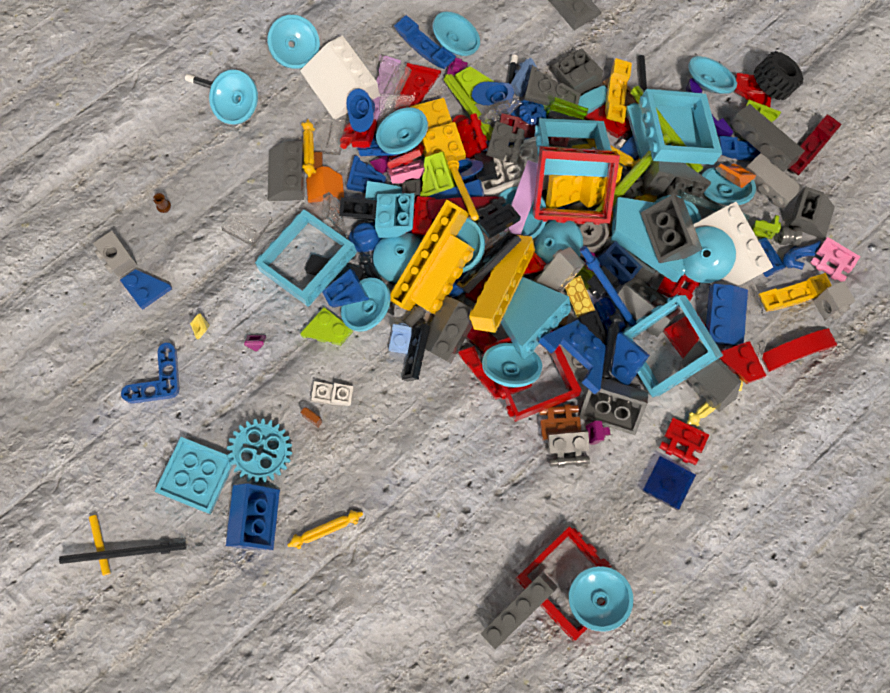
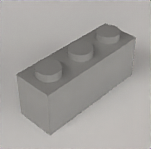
M762 153L746 167V170L756 175L753 180L760 193L766 195L772 200L774 205L782 210L803 189Z
M571 247L564 250L559 249L553 255L554 259L543 268L545 271L538 275L534 282L562 293L586 264Z

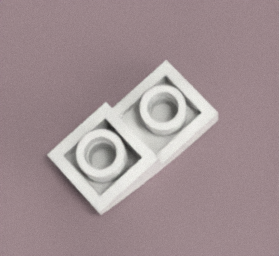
M314 381L310 402L350 406L353 386L337 383L332 385Z

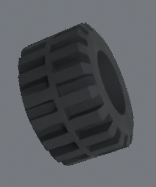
M778 51L771 52L754 70V78L757 84L767 95L776 100L787 99L803 84L804 80L803 73L796 62L788 55Z

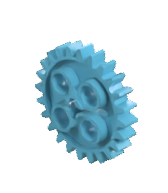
M254 419L253 425L246 421V428L239 425L240 433L234 431L233 435L236 439L229 438V442L233 445L227 446V450L232 451V453L227 455V458H233L229 465H236L234 473L241 471L240 478L247 475V482L251 478H255L256 484L259 478H262L263 483H266L267 477L272 481L274 480V474L280 477L281 472L279 469L286 470L287 467L284 463H290L291 461L286 456L292 455V452L287 450L292 447V444H286L290 437H283L286 430L284 429L279 432V424L272 427V420L267 425L264 419H262L261 424H258L257 420ZM251 434H256L260 440L252 443L248 437ZM275 441L278 444V448L272 450L268 447L267 443ZM243 444H247L248 446L254 449L243 447ZM262 447L265 453L257 455V450L255 449ZM244 452H249L252 455V460L244 461L241 455ZM266 453L275 454L277 457L273 458L272 456ZM268 459L271 462V466L263 468L260 465V461Z

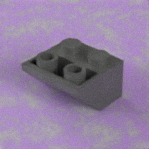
M582 48L553 65L560 84L567 85L580 93V96L602 84L603 70Z
M805 187L798 196L789 228L801 227L802 232L825 239L835 206L824 192Z

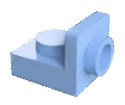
M405 323L393 324L389 351L407 354L412 328Z

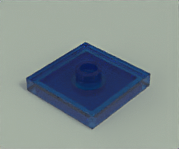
M659 456L642 492L678 511L696 474Z

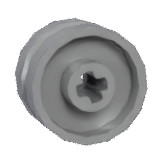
M585 222V224L575 223L581 230L583 246H587L590 252L599 255L609 235L607 223L595 225L593 222Z

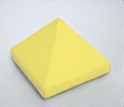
M201 313L197 314L190 323L196 339H200L210 326Z

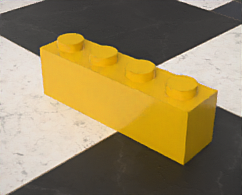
M450 234L410 300L433 314L439 311L443 305L442 301L452 291L455 280L462 275L463 268L472 259L475 249Z

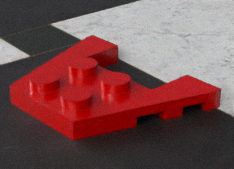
M475 346L458 351L459 357L495 400L500 399L498 393L499 386L485 374ZM532 384L523 387L507 388L510 394H514L531 388Z

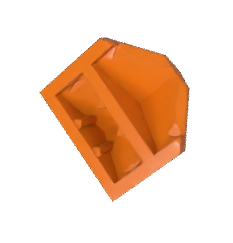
M720 163L715 167L724 178L740 188H743L756 177L755 174L737 164L726 166Z
M319 167L316 169L315 174L312 173L311 177L306 179L308 203L341 200V197L344 198L343 177L330 167Z

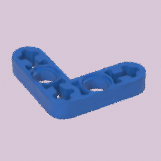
M163 343L158 348V381L130 384L122 389L121 397L127 403L135 404L170 399L178 395L180 391L177 350L172 344ZM168 348L172 351L168 353V358L171 361H167V356L164 354ZM167 366H173L174 368L170 375L164 374V369ZM167 380H170V384L174 387V389H171L170 393L167 390H165L169 388V382ZM149 387H155V393L152 396H146V390ZM132 390L134 393L141 392L142 397L139 394H133L132 398H130L127 394H130Z

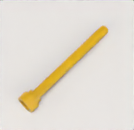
M449 156L446 159L471 219L476 221L479 215L458 171L459 162L455 156Z

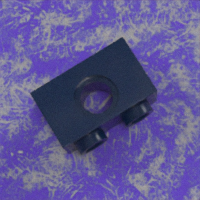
M616 240L608 245L597 257L600 265H604L618 279L621 286L632 280L642 268Z

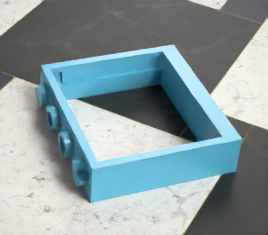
M655 89L645 90L640 97L639 107L641 108L642 121L646 130L645 135L648 138L649 151H651L653 161L714 165L722 155V150L707 95L703 93ZM655 105L692 108L702 148L665 145Z
M539 118L538 125H535L534 136H536L538 156L540 146L549 147L548 137L592 138L595 140L597 150L612 151L604 121ZM546 159L544 175L607 177L609 163Z
M303 210L300 214L296 215L294 221L288 227L283 229L281 235L271 242L269 248L257 258L255 264L261 273L309 307L355 256L357 251L352 242L306 210ZM310 223L342 247L302 291L270 268L269 265L301 230Z
M676 294L672 298H668L667 304L657 306L651 311V315L641 317L636 321L637 324L635 326L627 327L623 331L625 335L633 340V338L678 307H681L708 350V353L660 384L645 362L638 375L652 398L661 396L723 356L686 295L678 296Z

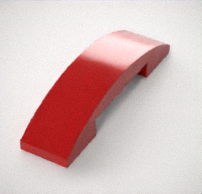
M827 328L775 347L761 354L760 357L769 373L801 358L833 348L838 344L830 329Z

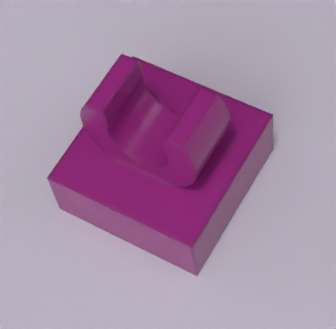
M455 58L449 65L447 74H452L455 78V74L468 67V62Z
M594 421L586 425V430L589 432V445L598 444L604 441L606 436L611 435L610 427H603L602 421Z

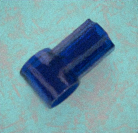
M605 297L594 303V307L607 333L612 323L608 317L614 314L616 310L610 298ZM624 321L619 324V332H623L626 329Z

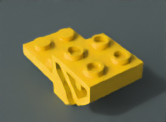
M444 98L410 107L421 110L428 121L427 133L420 142L424 147V157L444 151L446 158L455 156L458 161L466 158L455 122L452 123Z
M620 164L618 166L616 186L620 183L623 167ZM549 175L546 208L555 209L576 201L582 202L588 208L601 204L604 199L607 177Z

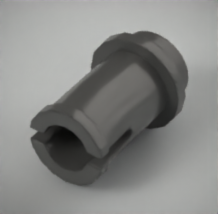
M419 305L414 306V309L402 320L411 328L421 317H425L426 311Z

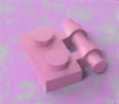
M420 159L417 161L413 160L407 165L402 164L392 169L387 168L386 171L392 183L400 184L407 179L421 178L425 167Z
M827 237L816 253L822 257L821 261L814 257L810 263L816 266L815 269L829 274L833 280L837 279L842 282L846 280L847 276L841 272L844 270L850 273L860 256ZM829 261L835 266H837V268L834 269L826 263Z

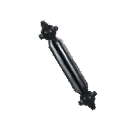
M361 252L359 265H364L367 277L381 280L375 266L370 263L372 256ZM390 302L387 313L393 316L396 304Z
M616 309L615 313L608 317L612 323L608 328L605 342L602 378L605 379L612 378L609 370L613 365L617 335L620 331L619 324L624 321V318L620 315V309Z

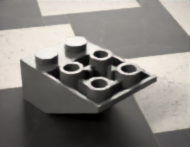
M653 161L643 174V193L659 197L675 194L689 200L693 204L711 185V181L685 163Z

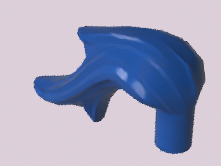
M819 240L816 243L803 247L794 246L783 257L784 266L788 269L797 268L803 270L805 263L796 260L805 256H815L814 252L819 249L821 241Z

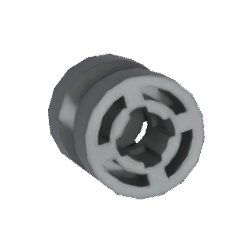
M781 226L778 233V243L780 245L791 243L794 246H799L802 241V228L794 227L789 229L787 226Z

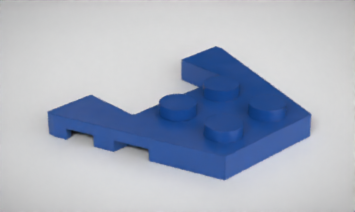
M579 320L544 335L538 341L550 353H553L561 344L588 370L582 383L594 395L600 391L606 346Z

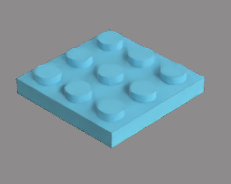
M180 437L154 492L211 515L233 466H230L229 463L233 458H227L226 454Z

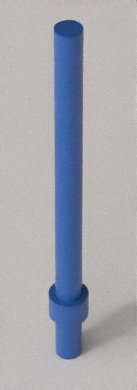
M587 246L581 247L580 252L586 259L585 263L588 268L593 270L617 308L620 309L629 326H635L637 322L600 268V262L596 256L591 254Z

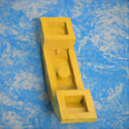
M617 58L614 60L606 95V119L620 123L625 122L627 106L624 105L627 82L631 75V62Z
M826 273L810 277L801 283L759 293L758 296L766 312L775 311L814 299L832 285Z

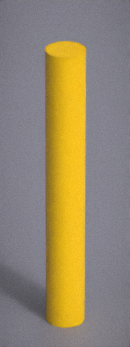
M92 515L89 517L96 551H105L97 515ZM99 560L102 576L111 574L108 560Z

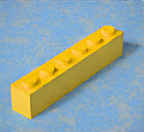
M446 200L392 290L390 301L405 310L412 311L416 303L410 300L450 234L455 237L457 236L469 213Z
M518 235L521 241L491 270V275L488 281L485 282L484 289L481 295L478 296L474 309L470 311L469 318L474 329L496 333L535 251L532 236Z

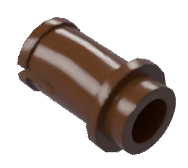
M162 193L154 195L153 201L156 204L157 210L160 213H167L171 209V203L165 199Z

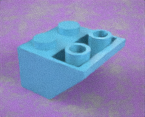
M414 193L377 194L375 229L379 238L399 237L413 229Z

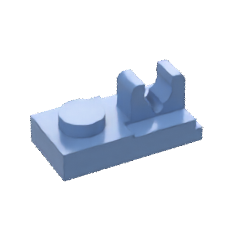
M532 58L519 64L520 70L515 71L516 75L511 85L517 97L524 96L532 65L537 67Z

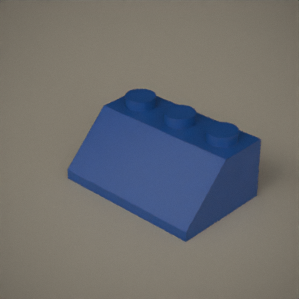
M723 284L709 286L706 329L716 344L737 346L744 343L748 299L747 289Z
M247 483L233 485L226 547L274 550L280 490Z

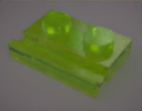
M557 97L546 108L547 115L550 110L584 119V116L588 114V108Z

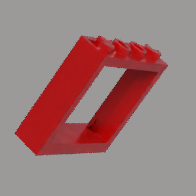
M540 146L532 211L534 218L543 220V222L548 220H555L559 223L574 221L577 224L593 222L595 225L610 223L620 159L617 151ZM546 159L609 163L602 212L540 208Z
M508 337L484 347V354L495 345L512 343L511 339ZM560 344L550 354L568 392L518 412L508 388L498 384L499 396L501 400L505 399L507 404V414L509 417H513L515 422L580 395L582 390Z
M569 526L515 579L526 589L532 583L527 576L566 538L595 567L611 568L612 566L606 559H600L596 554L597 550L592 544H586L581 539L583 536L580 532ZM548 598L540 605L572 641H576L588 629L582 624L575 629Z

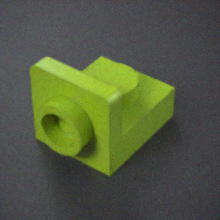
M775 215L770 223L764 220H756L751 229L757 237L772 239L776 233H779L781 223H779V216Z

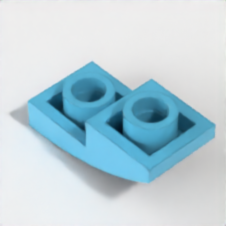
M605 85L580 96L578 110L583 116L606 104L607 88Z
M367 181L365 199L377 200V194H402V187Z

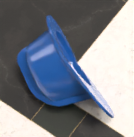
M482 82L476 85L472 91V98L475 102L490 106L494 110H503L508 105H511V99L514 96L513 86L504 82Z
M354 89L350 92L346 101L349 121L355 131L365 132L373 123L375 103L365 90Z
M465 158L458 161V171L464 184L472 182L474 175L483 168V163L478 160Z
M375 222L361 223L349 235V241L354 244L356 251L360 253L373 251L382 239L378 237Z

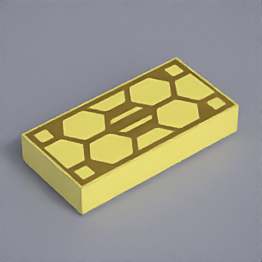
M581 276L572 279L565 289L578 318L595 311V308Z

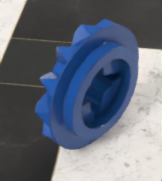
M530 102L529 104L524 103L520 107L519 116L528 124L538 125L539 118L547 119V112L544 111V107H539L538 104L535 105Z

